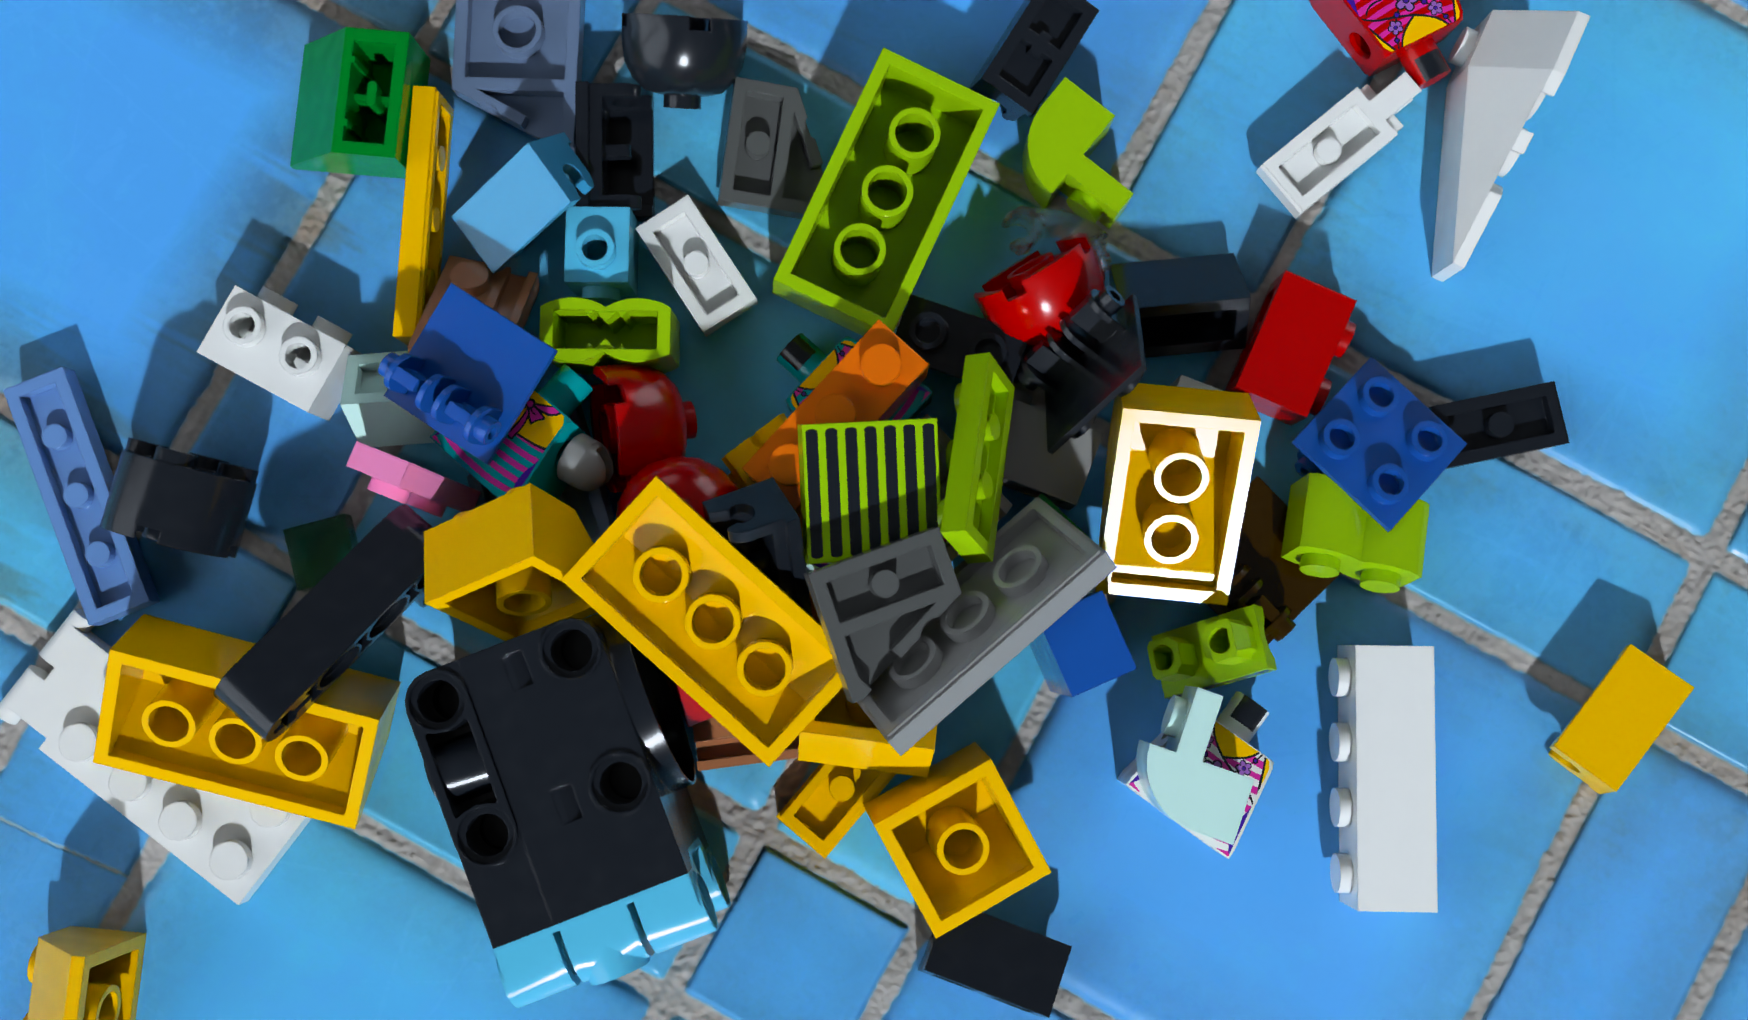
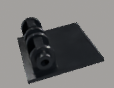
M1109 285L1105 286L1101 291L1093 289L1070 312V316L1066 315L1060 320V328L1063 333L1052 328L1046 334L1047 341L1042 338L1020 359L1021 368L1017 371L1016 375L1021 384L1032 391L1038 386L1045 390L1047 451L1052 455L1070 438L1076 439L1086 433L1095 421L1097 414L1117 396L1123 397L1129 394L1138 385L1144 371L1147 370L1138 297L1132 294L1124 301L1121 294Z

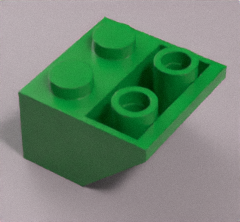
M344 27L304 45L290 166L293 169L405 179L413 86H428L431 62L410 32Z

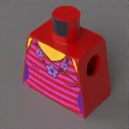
M1309 0L1312 8L1364 74L1374 76L1401 63L1404 70L1422 90L1438 82L1451 72L1437 44L1444 40L1463 20V10L1459 0Z

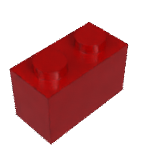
M1285 270L1270 284L1247 337L1246 347L1241 351L1225 391L1249 393L1258 412L1290 426L1307 418L1309 413L1317 415L1323 407L1332 386V381L1324 378L1333 356L1341 358L1354 336L1357 324L1349 321V318L1357 300Z

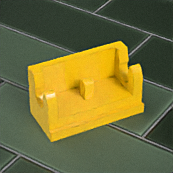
M1632 644L1624 647L1618 655V659L1560 736L1549 747L1551 750L1548 755L1588 784L1598 794L1618 791L1694 689L1692 685Z

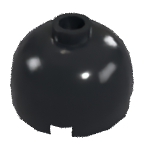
M622 13L621 41L624 61L631 77L643 89L657 94H664L663 107L701 109V97L722 94L735 83V78L740 74L747 48L748 21Z

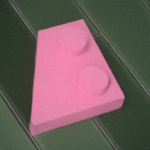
M356 441L346 464L347 467L372 476L367 487L368 490L441 518L447 506L461 512L474 509L481 494L478 490Z

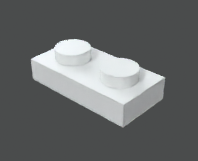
M686 195L635 228L706 337L758 304L757 298L689 195Z

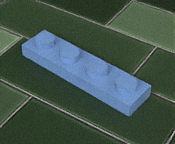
M62 366L4 389V395L88 624L102 626L159 603L160 599L136 535L135 538L100 527L114 475L75 370Z

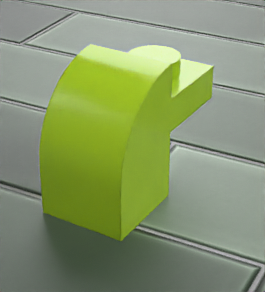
M1066 77L1046 99L1033 118L1022 157L1024 179L1029 192L1043 209L1046 210L1057 195L1062 192L1068 197L1066 200L1067 205L1077 216L1090 224H1096L1099 221L1110 229L1123 213L1134 193L1088 157L1107 135L1115 115Z

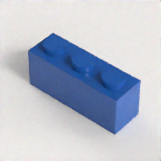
M1103 591L1085 595L1029 644L1050 692L1069 697L1079 695L1137 669Z

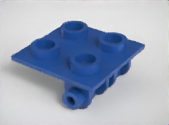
M450 283L409 354L404 353L399 356L395 352L389 353L381 361L378 373L384 377V385L388 388L384 394L385 397L485 464L490 465L558 351L463 289Z
M1372 356L1291 441L1299 449L1297 452L1298 461L1294 467L1301 477L1308 473L1326 474L1387 532L1392 530L1467 445L1461 437Z

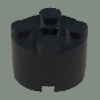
M129 437L125 450L122 449L100 527L135 538L136 531L143 532V537L156 540V544L179 550L228 558V556L236 558L256 491V480L259 471L230 464L220 459L192 452L188 454L169 449L166 446Z

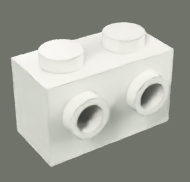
M235 285L199 346L197 353L302 410L330 421L341 401L348 355L361 354L347 346L353 334L320 316H317L312 326L293 317L298 305L264 286L256 297Z

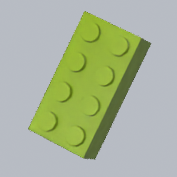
M883 47L774 276L772 293L862 336L867 333L878 319L894 332L1000 103Z

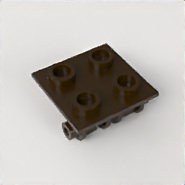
M1256 476L1249 485L1227 605H1207L1217 616L1253 604L1262 606L1265 616V637L1269 644L1273 639L1278 642L1289 634L1296 626L1293 620L1338 576L1332 578L1309 576L1299 570V564L1281 557L1288 506L1259 476Z

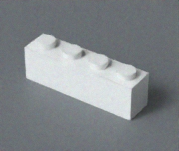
M1337 645V658L1331 659L1328 673L1330 692L1332 696L1338 697V723L1333 722L1329 732L1330 755L1333 761L1338 762L1339 788H1332L1329 802L1332 824L1334 827H1339V853H1333L1330 861L1332 888L1335 893H1339L1340 902L1357 911L1438 913L1434 646Z

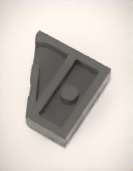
M741 77L735 78L717 205L802 219L823 175L821 168L823 161L816 140L809 133L806 124L807 114L798 88Z
M939 527L922 530L804 573L845 695L851 703L863 700L871 692L872 689L869 687L897 657L902 658L920 639L921 632L933 618H939L962 593Z

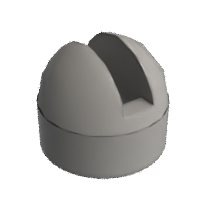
M584 433L578 434L568 443L557 465V477L559 480L576 489L587 492L605 485L614 474V459L609 449L601 442Z

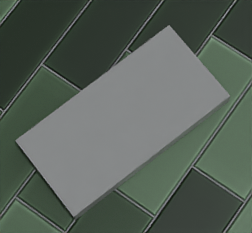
M1039 497L1035 498L997 531L993 562L968 564L964 560L954 568L962 593L939 618H933L921 632L920 639L902 658L897 657L869 687L872 689L871 692L857 703L888 743L902 756L1111 574L1117 566L1103 548Z

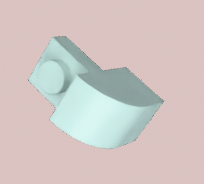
M1185 686L1182 697L1173 695L1164 713L1161 733L1169 735L1165 748L1139 740L1136 755L1139 781L1147 798L1163 815L1189 830L1234 845L1254 779L1203 762L1224 696L1199 687Z

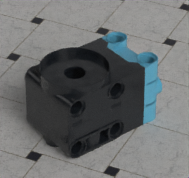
M597 613L584 619L569 618L556 621L426 671L413 680L406 692V714L424 761L428 782L441 807L494 950L502 986L512 1005L516 1008H521L580 985L581 980L583 982L590 981L591 986L612 981L646 965L650 961L649 957L653 956L655 952L658 954L718 931L719 925L716 912L730 907L731 902L723 874L715 856L710 851L687 789L688 786L695 784L696 771L692 750L679 707L667 685L664 672Z

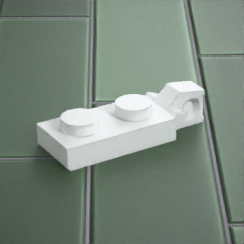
M1406 71L1378 94L1368 84L1361 89L1356 87L1266 160L1257 169V175L1295 219L1298 218L1398 135L1397 132L1404 125L1395 115L1422 91L1421 88Z

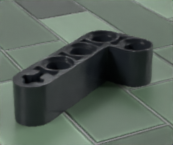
M406 504L391 511L223 676L214 691V696L266 742H270L283 734L414 601L420 607L428 606L424 600V531L433 527Z

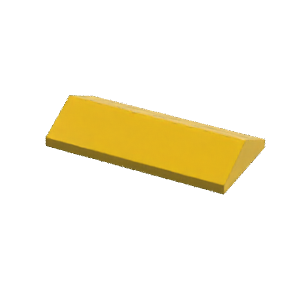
M658 476L653 478L561 579L768 767L772 765L843 687L821 624Z

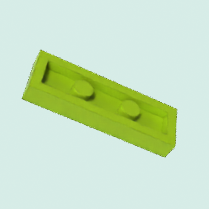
M990 352L965 356L962 383L957 384L954 392V404L957 413L954 438L948 442L946 448V464L949 471L945 498L939 502L937 509V522L940 533L968 564L993 562L1015 387Z

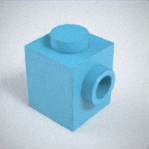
M572 206L566 209L564 283L576 296H582V298L593 300L602 305H610L620 301V296H637L639 234L635 228L639 226V222L630 207Z

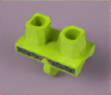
M1253 604L1151 636L1152 641L1148 642L1147 646L1153 676L1157 680H1161L1164 698L1171 699L1173 695L1182 697L1185 686L1208 690L1277 670L1275 658L1269 649L1265 637V616L1262 606Z

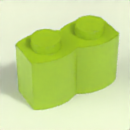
M567 297L555 299L540 306L539 339L558 351L551 362L558 368L566 364L577 374L591 375L593 374L594 367L616 364L650 366L663 373L673 371L679 367L680 322L672 309L661 302L645 298H630L614 302L605 307L593 300Z
M1308 473L1290 486L1281 557L1299 564V570L1309 576L1332 578L1338 576L1339 572L1349 577L1360 580L1359 585L1365 590L1377 593L1398 592L1400 587L1422 578L1430 504L1418 499L1392 530L1387 532L1326 474Z

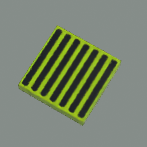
M937 418L797 424L805 563H834L922 530L938 527L937 509L941 500Z

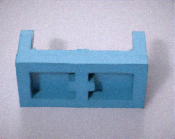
M565 132L528 142L451 216L493 274L506 268L513 258H517L531 241L566 209L574 206L581 199L573 183L564 173L572 178L575 186L584 195L594 187L590 173L570 147L572 142Z

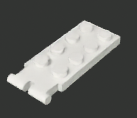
M74 608L39 652V655L52 665L54 669L49 674L40 667L29 665L0 702V719L12 725H17L21 719L46 738L39 747V750L237 905L248 902L312 818L93 763L111 646L91 632L94 626L88 624L84 611Z

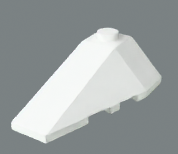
M1492 10L1475 29L1465 27L1459 35L1448 58V62L1456 65L1446 87L1432 278L1444 282L1465 268L1502 197L1503 187L1494 182L1497 176L1504 177L1511 170L1519 155L1525 153L1534 133L1529 132L1523 126L1537 111L1545 96L1552 97L1557 92L1591 16L1580 11Z

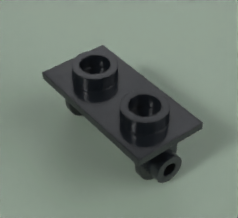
M911 294L896 331V335L929 363L928 368L962 379L966 355L990 352L1011 383L1017 384L1019 382L1016 373L1021 368L1020 359L1024 356L1028 344L1007 335L989 320Z

